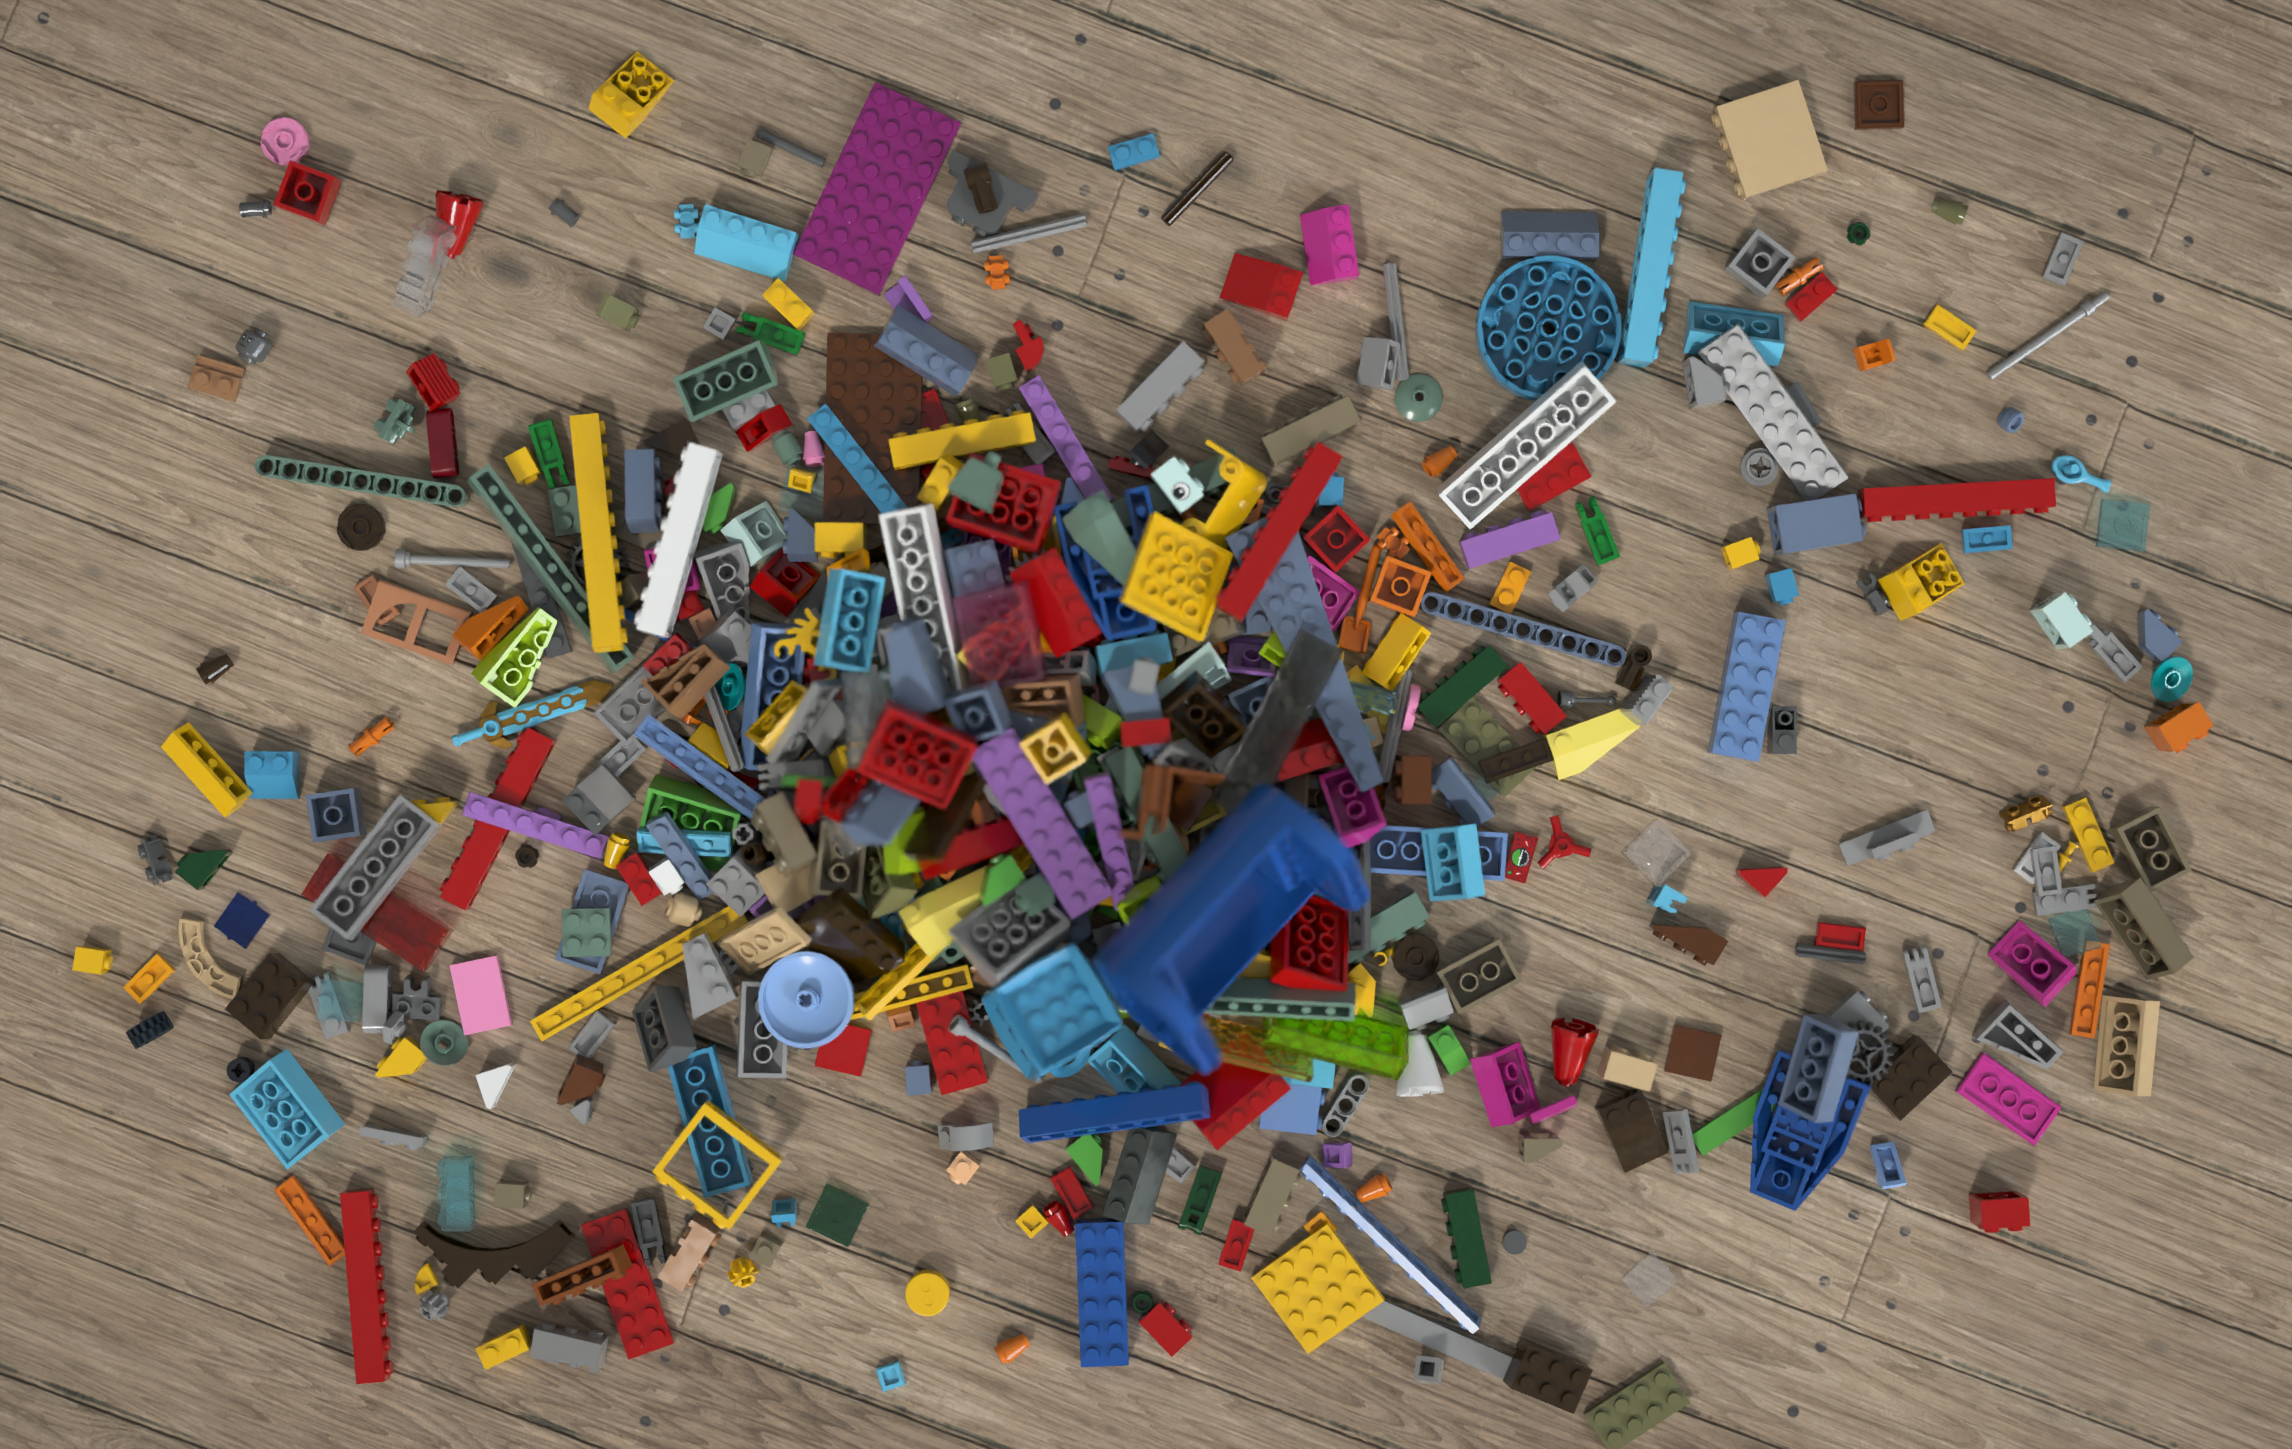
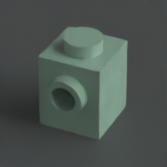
M1039 873L1030 880H1025L1016 888L1015 902L1021 911H1026L1032 917L1054 903V889Z

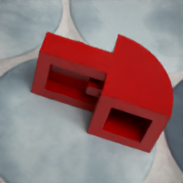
M1022 320L1013 323V327L1023 346L1015 349L1028 373L1040 364L1044 354V345L1041 336L1032 340L1031 337L1034 336V333L1029 324H1023Z

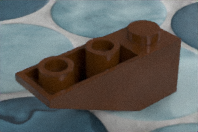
M1650 924L1649 926L1654 930L1652 933L1654 936L1663 941L1666 938L1675 942L1673 947L1684 954L1687 950L1695 955L1693 959L1703 966H1706L1707 963L1714 966L1728 943L1726 939L1705 927Z

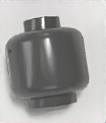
M255 328L254 331L245 330L236 344V350L239 352L237 356L254 365L256 362H263L272 347L271 341L267 339L269 334L258 328Z

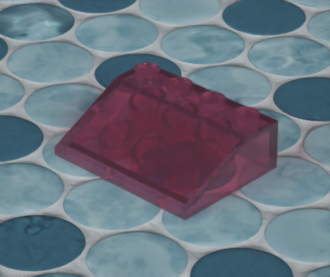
M1027 580L1007 583L952 598L972 686L996 679L1000 688L1043 680L1046 677L1048 670Z

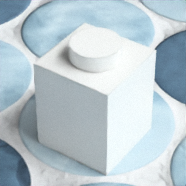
M667 856L649 867L648 873L664 896L669 892L673 895L683 888L682 884L685 881Z

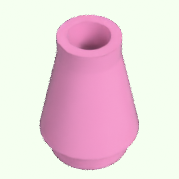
M817 431L805 432L802 461L809 468L823 466L825 455L819 433Z

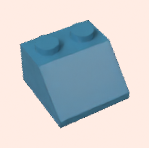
M244 751V776L247 787L253 792L250 798L299 799L300 751Z

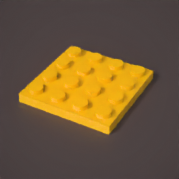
M1156 512L1151 513L1120 602L1198 642L1204 641L1217 603L1215 599L1222 589L1233 553Z
M1328 1222L1251 1277L1307 1354L1385 1300L1384 1296Z

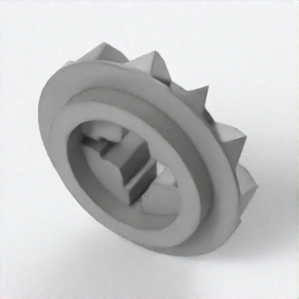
M1763 448L1749 451L1744 455L1740 464L1741 475L1747 483L1755 486L1770 484L1776 478L1779 471V464L1769 450ZM1760 460L1761 465L1769 469L1762 470L1758 476L1757 470L1750 466L1756 465Z

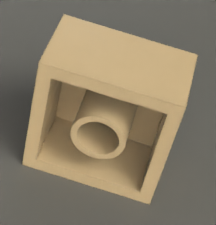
M1612 1044L1611 1048L1605 1046L1597 1074L1603 1079L1650 1092L1658 1065L1652 1061L1653 1057L1640 1051L1630 1054V1050Z

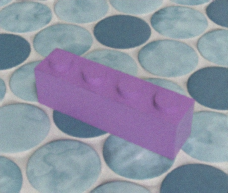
M1545 510L1532 513V519L1523 521L1522 517L1508 521L1509 526L1500 528L1499 524L1486 528L1487 533L1479 536L1477 532L1464 535V540L1460 541L1459 545L1467 570L1560 540L1552 512L1546 514Z

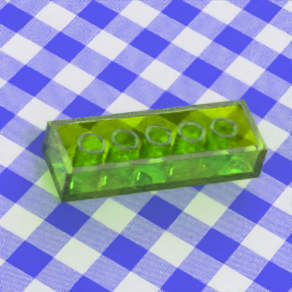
M1359 1014L1354 1015V1021L1263 1016L1262 1045L1397 1081L1409 1062L1408 1027Z

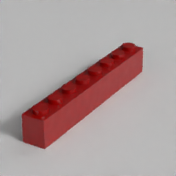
M1317 442L1315 447L1310 446L1303 457L1306 459L1303 467L1297 466L1291 476L1294 481L1290 488L1284 487L1278 497L1281 500L1277 508L1274 506L1271 508L1266 516V519L1269 520L1265 528L1260 526L1253 538L1256 540L1252 549L1250 547L1246 548L1241 557V560L1244 561L1241 567L1233 569L1228 578L1231 583L1227 589L1222 588L1215 599L1218 601L1217 609L1240 623L1244 620L1342 461L1343 456L1320 442Z
M2055 478L1863 488L1859 490V499L1862 504L1860 518H1867V522H1882V517H1891V521H1904L1906 516H1915V520L1930 519V515L1939 514V519L1953 518V513H1962L1963 517H1977V512H1986V516L2001 515V511L2009 510L2010 515L2025 514V510L2034 509V514L2049 513L2048 508L2056 507Z
M528 727L527 730L523 729L517 738L519 745L516 751L510 752L506 760L508 766L505 772H500L495 781L497 787L494 793H490L487 797L523 808L557 742L556 739L532 727ZM475 819L473 823L475 830L472 836L468 835L463 842L462 848L464 851L461 857L457 856L451 866L453 872L450 878H445L440 887V891H442L440 898L463 910H469L511 830Z
M374 1188L345 1190L340 1193L356 1384L385 1382L390 1378V1374L393 1373V1363L388 1357V1351L391 1349V1340L386 1334L389 1316L384 1310L387 1293L386 1289L382 1287L385 1269L380 1264L383 1246L382 1242L378 1241L381 1222L380 1218L376 1217V1208L379 1206L378 1195L374 1194Z

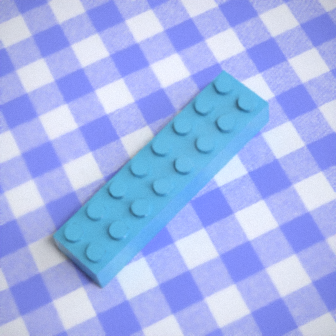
M1654 168L1647 176L1617 363L1647 367L1653 360L1657 359L1659 346L1655 344L1657 336L1661 335L1663 322H1660L1659 319L1661 312L1665 311L1667 298H1663L1665 288L1668 289L1670 283V274H1667L1669 265H1672L1674 259V251L1671 250L1673 241H1676L1678 235V227H1675V221L1680 217L1682 203H1679L1680 194L1684 193L1686 180L1682 179L1683 172Z

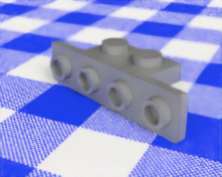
M1923 810L1839 843V848L1845 864L1848 866L1867 858H1877L1878 861L1891 857V852L1900 849V852H1904L1914 848L1913 843L1919 842V838L1934 833L1935 828L1929 812Z

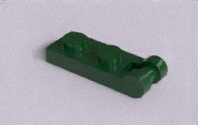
M1199 1165L1177 1228L1182 1230L1187 1228L1192 1230L1194 1234L1201 1235L1222 1172ZM1190 1213L1199 1216L1197 1222L1189 1219Z

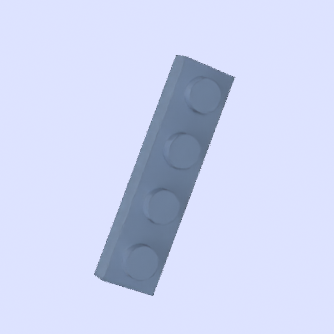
M665 812L649 820L645 826L695 897L700 900L715 893L706 885L712 878L711 873L669 813Z

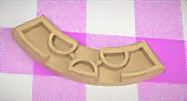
M179 917V944L189 969L210 990L226 998L233 999L241 989L243 976L231 973L213 958L205 940V921Z

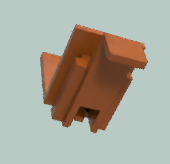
M1147 765L1146 768L1142 769L1135 832L1121 830L1118 832V838L1141 840L1144 836L1145 824L1148 823V816H1154L1152 835H1158L1166 830L1172 780L1216 786L1225 780V775L1171 766Z

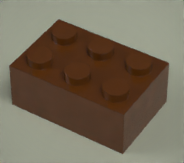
M1397 755L1393 768V774L1397 775V784H1393L1392 787L1393 798L1397 799V803L1431 805L1432 756Z

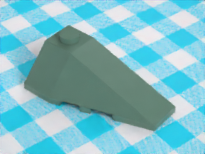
M1101 491L1082 501L1062 520L1073 540L1125 587L1137 552L1104 491Z

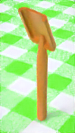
M1374 545L1371 549L1356 606L1355 618L1351 616L1344 617L1338 643L1340 648L1358 653H1366L1371 629L1370 622L1362 620L1367 606L1381 548L1378 545Z

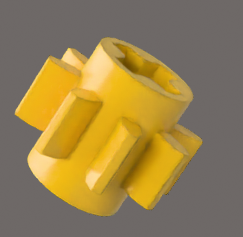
M740 1257L731 1262V1270L727 1272V1275L734 1286L747 1287L755 1281L754 1274L758 1273V1269L750 1258L747 1260L744 1257Z

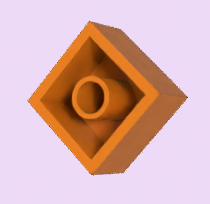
M1386 556L1368 602L1414 618L1432 572Z
M2192 701L2179 704L2144 726L2159 751H2168L2169 753L2175 751L2178 753L2189 746V741L2194 738L2199 740L2208 735V730L2214 724L2200 702Z

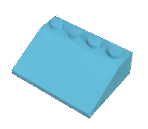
M288 1049L266 1062L229 1094L287 1170L345 1125Z

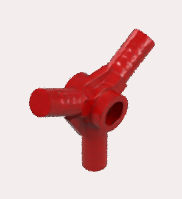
M1559 815L1549 817L1554 835L1550 839L1549 851L1537 862L1543 869L1556 857L1561 858L1572 853L1590 857L1592 848L1575 844V841L1566 832H1563Z

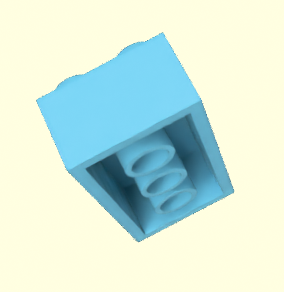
M830 569L814 665L869 674L885 578L844 569Z

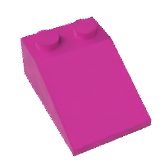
M1306 554L1331 629L1335 632L1360 591L1316 559Z
M2020 920L1987 954L2024 992L2044 1008L2077 974L2076 966Z

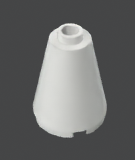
M1422 1031L1407 1032L1408 1036L1403 1037L1396 1095H1399V1097L1423 1096V1094L1428 1093L1434 1095L1444 1092V1086L1427 1035H1422Z

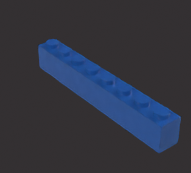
M1188 1082L1186 1086L1166 1085L1163 1089L1159 1090L1144 1088L1138 1093L1124 1091L1117 1093V1096L1111 1097L1108 1095H1097L1094 1099L1090 1100L1075 1098L1069 1103L1054 1101L1050 1102L1048 1106L1028 1105L1027 1109L1019 1110L1020 1138L1026 1143H1035L1210 1118L1209 1090L1200 1082Z

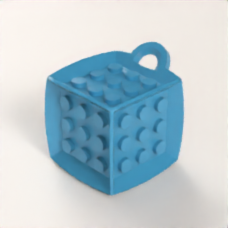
M1068 943L1064 947L1030 964L997 988L985 992L982 996L984 1008L1002 1043L1023 1074L1032 1081L1049 1072L1059 1078L1076 1074L1087 1063L1090 1057V1048L1110 1034L1119 1031L1122 1026L1120 1016L1102 981L1087 958L1074 943ZM1076 1057V1059L1072 1063L1068 1065H1061L1069 1061L1070 1059Z

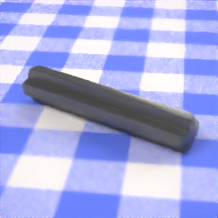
M1800 943L1795 946V955L1798 957L1864 964L1866 960V953L1863 951Z

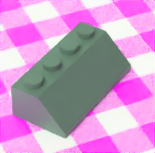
M760 340L672 378L691 423L779 385L770 352L766 343Z

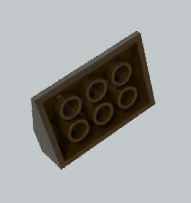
M842 887L793 920L812 938L807 947L813 952L821 953L838 962L846 971L852 983L885 975L905 962L904 943L877 918L870 919L868 910Z

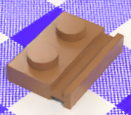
M197 355V361L193 367L187 388L236 402L245 369Z

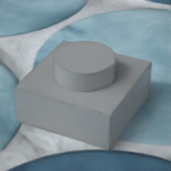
M715 307L703 328L725 340L737 320Z
M395 1010L384 1023L383 1042L392 1045L398 1037L403 1036L406 1029L404 1013Z

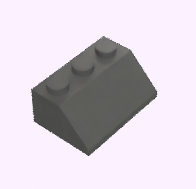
M654 985L632 1011L649 1072H655L685 1061L697 1048L680 988Z

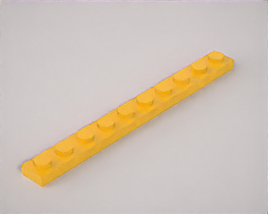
M1025 845L1013 849L1009 853L1022 873L1035 862ZM916 943L905 954V962L883 975L855 1002L856 1006L870 1021L940 952L929 958L921 946Z
M728 906L532 1019L530 1022L540 1040L544 1041L684 960L682 944L705 932H708L712 942H715L720 937L748 923L749 920L745 913L740 917Z

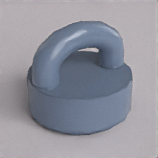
M2009 407L2000 413L1997 424L2008 433H2014L2022 426L2024 414L2013 407Z

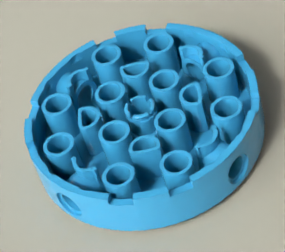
M1546 255L1519 262L1504 271L1494 281L1480 303L1475 322V339L1481 361L1489 374L1504 389L1521 398L1532 401L1539 399L1581 361L1599 380L1611 366L1620 345L1622 324L1621 315L1615 301L1616 298L1607 283L1594 270L1574 259ZM1544 323L1553 325V334L1547 335L1543 331L1542 326Z

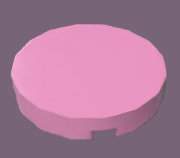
M280 117L270 121L263 128L260 140L261 148L264 155L272 162L286 166L290 160L296 163L300 162L307 154L309 135L298 121Z
M1410 684L1401 730H1412L1421 689L1419 685Z

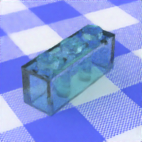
M473 1156L444 1157L440 1160V1163H437L436 1167L437 1177L440 1178V1187L437 1188V1201H441V1211H438L437 1214L438 1225H441V1232L471 1231L475 1228Z

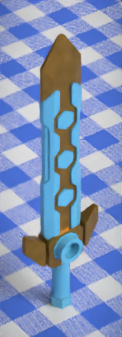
M591 680L540 700L499 712L497 715L494 714L497 710L498 701L489 703L480 715L482 718L479 721L480 727L461 734L452 735L453 743L457 747L464 742L483 736L485 740L490 741L491 745L502 749L511 747L513 744L502 737L503 735L506 736L569 712H575L601 703L612 689V685Z

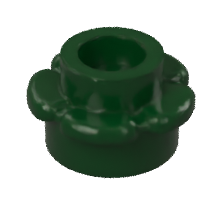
M1863 222L1851 224L1847 229V239L1852 244L1863 245L1870 237V230Z
M1137 1291L1133 1294L1131 1307L1137 1313L1145 1314L1154 1306V1300H1152L1150 1292Z

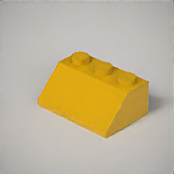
M792 680L744 735L761 751L769 755L808 689Z

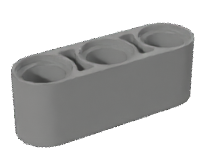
M366 964L363 982V1033L383 1034V1025L391 1016L392 966Z
M1359 1072L1353 1073L1347 1078L1323 1116L1322 1128L1328 1136L1336 1137L1342 1133L1369 1089V1082L1363 1074ZM1356 1078L1364 1081V1086L1360 1090H1354L1351 1087L1352 1081ZM1342 1099H1349L1351 1101V1107L1348 1110H1341L1339 1108V1102ZM1328 1120H1338V1128L1333 1131L1326 1128Z

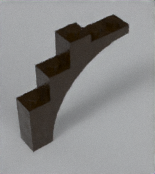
M560 1219L548 1230L529 1241L499 1248L474 1247L456 1242L439 1233L427 1222H423L413 1231L421 1245L428 1246L434 1251L433 1256L439 1262L447 1264L441 1271L444 1275L443 1278L450 1286H456L457 1288L461 1287L478 1269L482 1271L480 1274L487 1282L497 1284L515 1265L519 1267L517 1270L524 1278H530L533 1281L576 1237Z

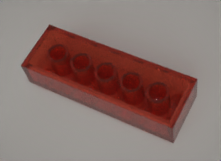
M327 854L301 894L315 903L345 865L346 861L335 854ZM393 891L388 894L360 930L361 933L421 971H426L430 968L454 931Z

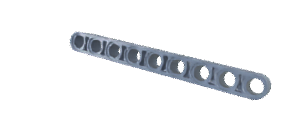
M1435 592L1424 594L1419 606L1424 613L1609 667L1620 666L1626 659L1625 650L1619 645ZM1429 596L1436 599L1437 606L1434 610H1429L1425 607L1424 601ZM1451 603L1457 604L1460 609L1459 614L1455 617L1449 615L1447 611ZM1473 610H1479L1482 613L1481 622L1474 623L1471 620L1470 614ZM1497 616L1505 620V626L1502 630L1496 629L1493 625V621ZM1519 623H1524L1528 627V633L1525 636L1518 635L1516 631ZM1543 629L1548 630L1551 634V639L1548 643L1542 642L1539 638V634ZM1565 636L1571 637L1574 641L1573 647L1569 650L1565 649L1562 645V640ZM1588 643H1593L1596 646L1597 650L1593 656H1589L1585 652V647ZM1612 649L1617 650L1619 653V659L1616 663L1611 662L1608 658V653Z

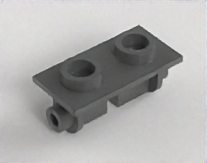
M157 835L147 837L149 842H145V839L142 838L137 849L141 859H146L148 867L145 868V873L148 881H153L155 886L159 884L158 879H162L163 883L172 880L171 875L173 873L168 859L161 861L157 859V857L166 854L161 838L158 839Z

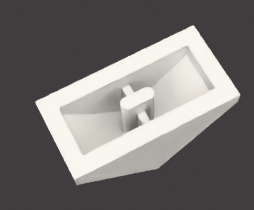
M511 1062L475 1075L486 1108L492 1109L496 1106L516 1066L515 1063Z

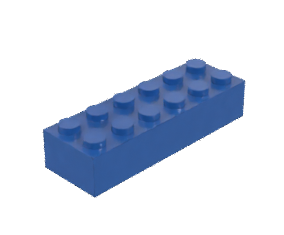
M1112 1218L1076 1219L1081 1367L1129 1365L1123 1222Z

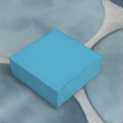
M899 1361L876 1367L883 1392L906 1384Z

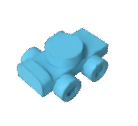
M694 204L679 205V209L674 210V218L680 219V224H675V233H680L681 239H694L699 223H695V218H699V209H694Z

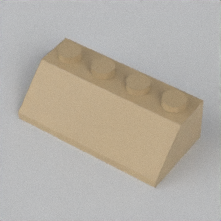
M2102 995L2093 1090L2131 1096H2151L2160 1001Z

